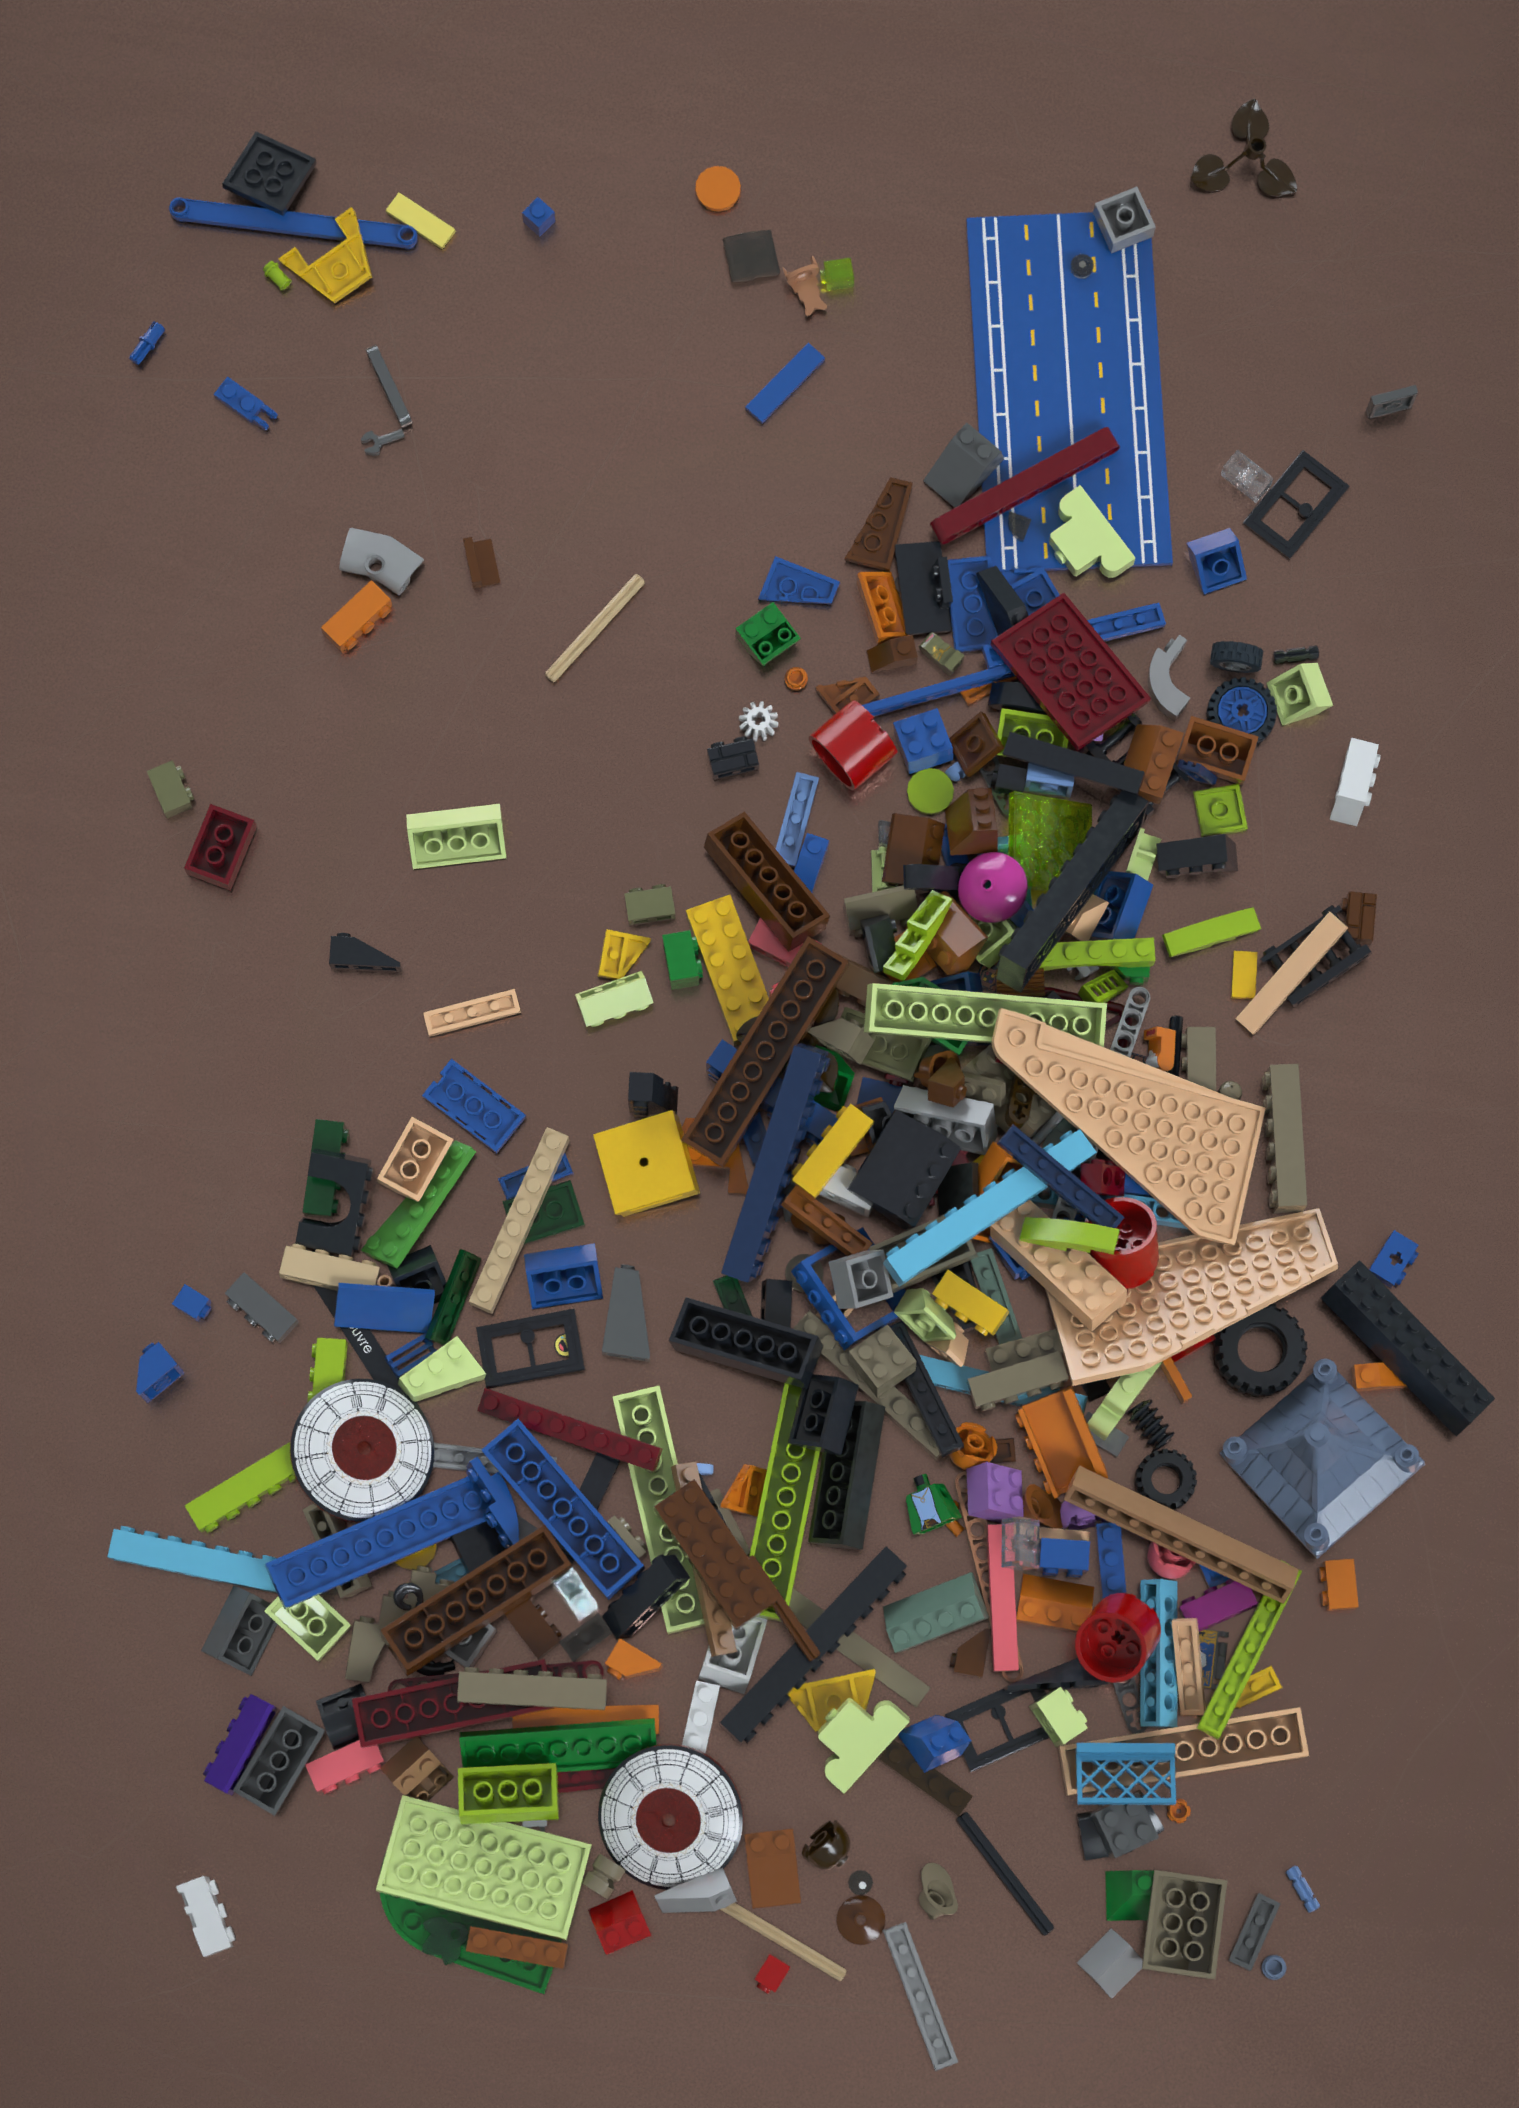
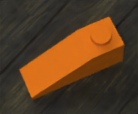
M1383 1362L1355 1364L1351 1367L1352 1385L1356 1391L1407 1387Z

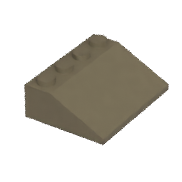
M1154 1870L1142 1969L1215 1979L1227 1880Z

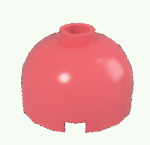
M1151 1542L1148 1547L1147 1560L1149 1566L1156 1574L1165 1579L1174 1580L1185 1576L1196 1563L1154 1542Z

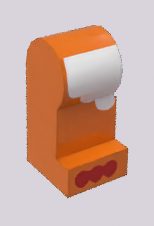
M1159 1026L1144 1030V1039L1149 1040L1147 1065L1165 1072L1173 1068L1176 1030Z

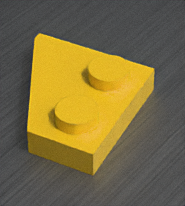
M607 929L605 931L597 977L612 980L624 977L651 942V938Z

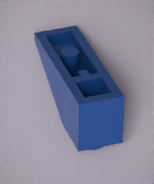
M807 833L794 872L813 893L829 848V840Z

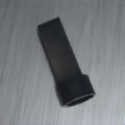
M953 863L950 866L927 864L903 865L904 890L947 891L953 896H959V880L967 864Z

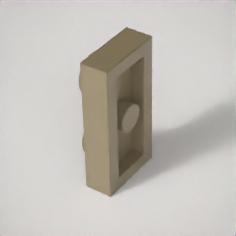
M963 1072L967 1088L965 1098L986 1101L999 1107L1006 1103L1005 1082Z

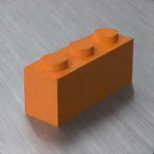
M371 580L321 627L322 633L342 653L346 649L350 650L358 642L357 638L363 633H369L375 626L374 623L380 617L383 619L390 613L393 606L392 601Z

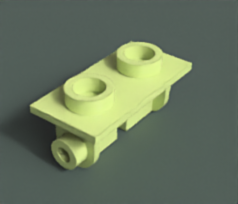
M887 847L871 850L872 892L895 887L882 882Z

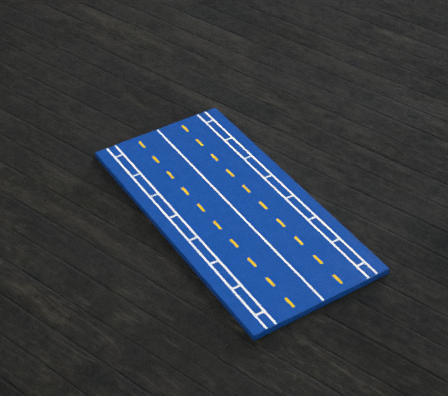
M1093 212L966 218L978 432L1001 450L1004 457L999 466L981 484L982 493L1102 428L1109 427L1120 445V449L1114 454L984 523L986 556L991 555L992 567L997 566L1000 571H1014V569L1018 568L1030 570L1031 568L1041 567L1045 571L1069 570L1065 564H1060L1054 555L1055 550L1049 544V539L1053 531L1066 523L1058 515L1061 499L1079 485H1081L1135 556L1134 565L1131 567L1172 565L1152 238L1111 253ZM1085 262V268H1080L1079 263ZM1100 562L1095 563L1088 569H1100Z

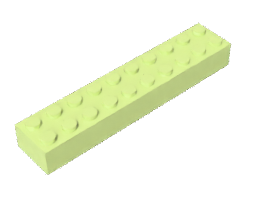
M872 983L867 985L864 1032L992 1043L999 1009L1003 1008L1027 1015L1046 1023V1025L1104 1047L1107 1003Z
M660 1386L612 1396L621 1434L663 1449L655 1472L628 1463L651 1565L652 1560L659 1555L675 1554L690 1576V1579L661 1607L667 1634L705 1626L692 1565L654 1511L655 1505L676 1492L671 1466L678 1464Z

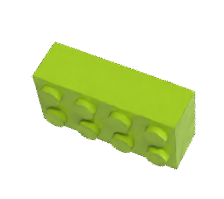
M556 1763L458 1768L459 1818L461 1824L559 1819Z

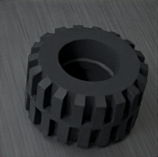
M1168 1449L1156 1450L1147 1455L1136 1470V1478L1134 1480L1137 1487L1136 1492L1175 1510L1182 1507L1193 1495L1197 1485V1473L1192 1467L1193 1463L1191 1460L1188 1461L1186 1459V1455H1181L1174 1449L1172 1451ZM1161 1466L1174 1469L1179 1476V1487L1171 1494L1160 1493L1152 1484V1474Z

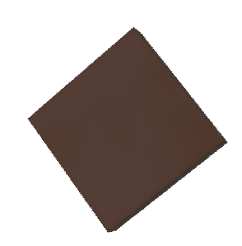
M981 711L949 738L956 759L965 775L969 777L1004 749L986 714Z

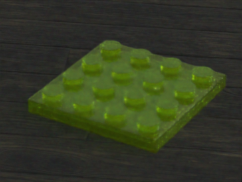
M1017 791L1009 793L1008 855L1014 858L1024 869L1028 889L1048 892L1051 880L1055 876H1060L1062 873L1060 871L1067 859L1071 861L1074 857L1073 852L1079 843L1083 844L1085 842V836L1092 826V804Z

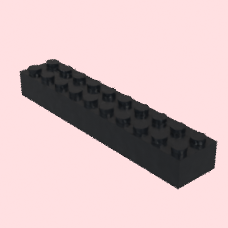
M1123 791L1113 796L1109 804L1110 808L1107 811L1103 810L1097 820L1098 824L1096 827H1090L1085 836V842L1083 844L1079 843L1073 852L1074 857L1071 861L1068 859L1065 861L1060 872L1062 873L1060 876H1055L1051 880L1048 892L1046 894L1042 893L1036 902L1037 907L1034 911H1028L1024 918L1023 926L1021 928L1017 927L1011 936L1012 941L1009 945L1004 944L998 954L1001 958L996 965L998 969L997 980L1020 993L1023 991L1137 835L1140 828H1142L1148 800L1139 795Z

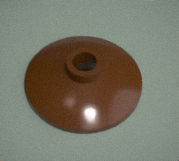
M864 1895L853 1896L840 1906L836 1919L837 1927L840 1934L850 1943L857 1945L872 1943L882 1934L885 1927L883 1908L871 1897ZM859 1915H863L866 1918L865 1924L859 1925L856 1919Z

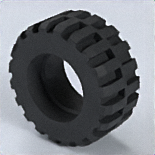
M1270 1304L1217 1332L1213 1345V1350L1215 1351L1214 1362L1218 1365L1219 1374L1221 1377H1225L1226 1383L1230 1387L1234 1386L1238 1389V1392L1243 1394L1249 1393L1251 1396H1270L1284 1390L1297 1378L1306 1362V1350L1308 1348L1307 1341L1304 1340L1305 1332L1303 1328L1300 1329L1297 1323L1299 1321L1295 1316L1292 1318L1287 1314L1289 1311L1286 1309H1279L1276 1307V1304ZM1252 1328H1266L1272 1331L1281 1341L1283 1349L1281 1360L1271 1370L1264 1372L1254 1371L1248 1368L1238 1355V1343L1241 1336Z

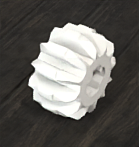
M761 701L759 707H756L755 703L751 702V710L744 707L743 713L745 715L739 716V721L743 722L739 728L740 730H746L745 736L747 738L753 734V741H757L758 736H761L762 740L765 741L767 740L766 733L773 736L775 733L773 728L778 727V722L775 721L778 718V714L771 713L773 709L771 705L764 709V702ZM757 718H762L760 725L755 724Z

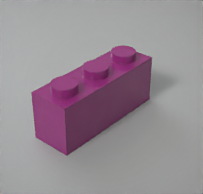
M1229 1579L1225 1582L1226 1586L1218 1589L1217 1586L1205 1590L1202 1597L1196 1599L1195 1596H1191L1181 1601L1182 1606H1179L1178 1611L1182 1618H1197L1198 1632H1201L1255 1608L1258 1602L1252 1589Z

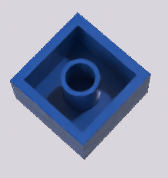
M938 708L893 722L894 736L909 774L953 760V747Z
M1041 1538L1038 1546L1037 1571H1042L1043 1576L1054 1577L1058 1573H1067L1066 1577L1081 1578L1089 1570L1090 1541Z

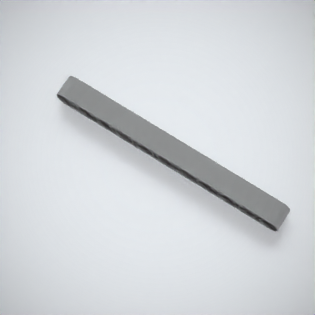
M1136 987L1131 990L1110 1050L1127 1057L1131 1056L1150 1001V994L1147 989ZM1137 995L1144 998L1145 1003L1136 1004L1132 998ZM1133 1017L1136 1019L1137 1025L1129 1026L1126 1024L1125 1019ZM1119 1039H1126L1130 1046L1122 1048L1118 1045L1117 1041ZM1089 1141L1096 1151V1154L1091 1159H1095L1098 1152V1148L1091 1141ZM1089 1159L1083 1164H1090L1091 1159ZM1081 1165L1077 1167L1075 1170L1081 1171ZM1059 1196L1052 1219H1056V1216L1064 1214L1069 1220L1074 1221L1077 1210Z

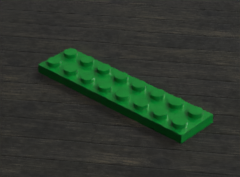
M655 1718L459 1732L463 1768L556 1763L557 1772L617 1768L629 1756L646 1748L657 1746Z

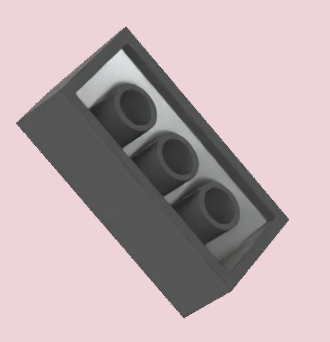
M283 1706L233 1792L275 1816L326 1730Z

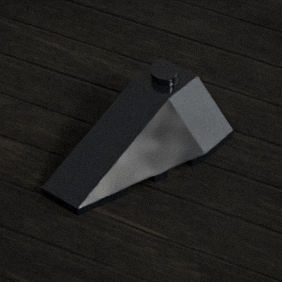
M1076 1658L1005 1686L1004 1692L1054 1690L1059 1687L1062 1689L1100 1688L1108 1685V1682L1091 1675L1082 1666L1079 1659Z

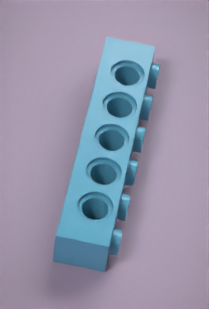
M1165 1579L1141 1580V1601L1156 1612L1161 1625V1637L1156 1649L1140 1670V1727L1175 1728L1177 1727V1674L1171 1621L1177 1619V1581Z

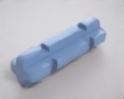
M1291 1867L1286 1871V1874L1294 1882L1292 1885L1300 1899L1304 1900V1906L1307 1911L1313 1912L1317 1910L1320 1904L1312 1896L1314 1894L1305 1878H1302L1299 1867Z

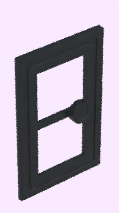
M1302 450L1242 523L1290 560L1350 486ZM1304 467L1331 487V490L1314 510L1309 503L1300 504L1284 492ZM1280 496L1298 508L1299 514L1302 517L1307 518L1289 541L1261 521Z
M575 1309L476 1327L482 1366L486 1373V1388L585 1370ZM564 1324L569 1359L536 1365L532 1342L535 1340V1333L532 1330ZM521 1332V1340L528 1346L531 1366L497 1373L491 1338Z
M1003 1688L945 1714L946 1718L958 1721L968 1735L963 1721L991 1709V1716L996 1720H1000L1009 1740L977 1755L972 1742H970L962 1754L970 1773L1050 1738L1043 1727H1040L1013 1739L1004 1719L1006 1710L1001 1706V1704L1028 1692L1031 1693L1034 1702L1046 1695L1045 1690L1004 1692Z

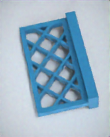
M1175 1743L1076 1744L1077 1805H1176ZM1082 1762H1092L1098 1769L1089 1777L1082 1770ZM1109 1762H1116L1122 1767L1114 1777L1104 1768ZM1134 1762H1141L1147 1768L1139 1777L1129 1769ZM1159 1762H1169L1170 1771L1164 1777L1154 1769ZM1100 1771L1110 1779L1103 1788L1092 1780ZM1125 1771L1135 1780L1127 1789L1117 1780ZM1149 1772L1160 1780L1152 1789L1142 1781ZM1088 1783L1098 1791L1093 1798H1082V1789ZM1113 1783L1123 1791L1118 1798H1111L1105 1792ZM1137 1783L1148 1792L1143 1798H1136L1129 1792ZM1163 1783L1170 1789V1798H1160L1154 1791Z

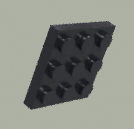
M255 131L223 181L222 186L225 190L284 216L317 164L316 158Z

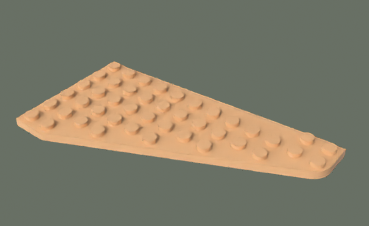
M1003 1008L999 1009L992 1037V1048L996 1057L1077 1130L1080 1129L1089 1141L1194 1235L1234 1246L1266 1108L1228 1097L1046 1025V1023L1027 1015Z

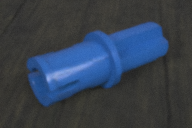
M153 321L147 332L139 337L140 342L131 353L129 359L139 365L150 349H155V344L165 332V328L158 322Z

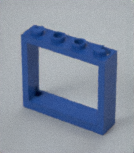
M863 1227L857 1230L872 1242ZM831 1244L801 1261L791 1272L796 1278V1282L800 1284L808 1296L809 1301L821 1315L822 1321L827 1324L835 1340L839 1342L845 1351L876 1333L887 1324L890 1325L900 1319L894 1311L906 1291L905 1289L893 1293V1297L885 1299L893 1310L891 1313L855 1332L812 1268V1265L839 1251L838 1248Z

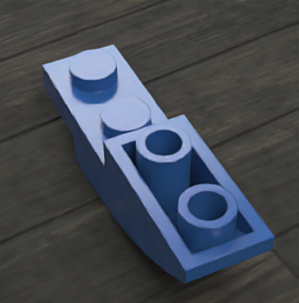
M477 1456L467 1464L466 1468L468 1470H466L469 1479L473 1483L476 1482L481 1489L479 1492L483 1500L491 1504L485 1510V1519L491 1528L495 1527L499 1533L498 1539L504 1548H509L519 1542L518 1518L512 1496L501 1474L497 1472L490 1476Z

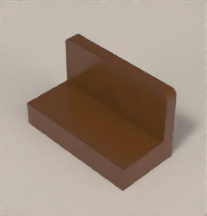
M472 537L463 538L473 589L499 584L500 578L492 540L485 539L473 542Z

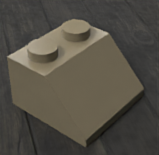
M843 1018L810 1028L808 1032L822 1045L860 1065L875 1041L869 1036V1033L864 1032V1025L854 1019H851L850 1022Z

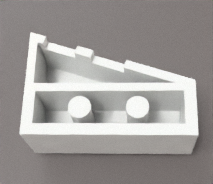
M1351 738L1340 776L1338 791H1336L1335 804L1329 820L1357 827L1364 806L1369 807L1372 793L1368 792L1369 787L1374 786L1376 774L1372 772L1373 768H1378L1381 757L1380 754H1377L1378 744Z
M202 1876L176 1886L178 1893L182 1894L185 1903L184 1909L186 1914H189L193 1926L192 1929L203 1957H208L234 1947L232 1941L235 1940V1936L231 1926L227 1927L224 1918L227 1917V1913L223 1903L218 1904L216 1894H219V1890L215 1880L210 1881L209 1877Z

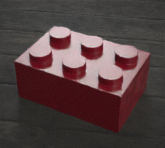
M210 804L185 864L186 874L231 891L257 828L255 821Z

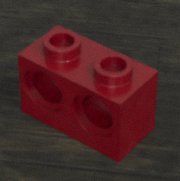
M1091 1159L1090 1164L1081 1163L1080 1180L1097 1195L1124 1196L1125 1172L1113 1161Z

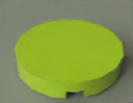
M933 768L921 770L914 774L908 783L907 789L908 800L914 810L925 815L942 813L951 804L954 793L950 778L939 769Z

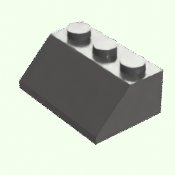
M233 1586L201 1651L252 1676L277 1625L265 1612L271 1603L237 1586Z

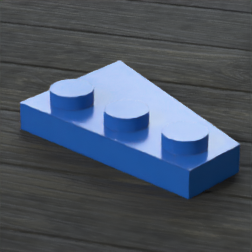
M775 556L758 601L832 604L840 581Z

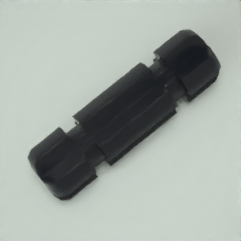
M1316 645L1308 646V648L1297 647L1286 649V651L1281 649L1273 652V660L1276 664L1284 663V661L1295 662L1303 661L1307 658L1309 660L1319 658V648Z

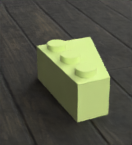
M456 1336L401 1376L398 1385L412 1401L417 1402L454 1388L457 1389L476 1381H482L485 1379L486 1373L458 1336Z

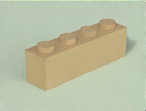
M292 1244V1247H285L279 1276L283 1279L338 1291V1283L377 1285L380 1267H377L376 1263L372 1261L362 1260V1263L352 1261L353 1258L350 1256L339 1255V1257L329 1256V1252L316 1249L315 1252L307 1251L305 1246Z

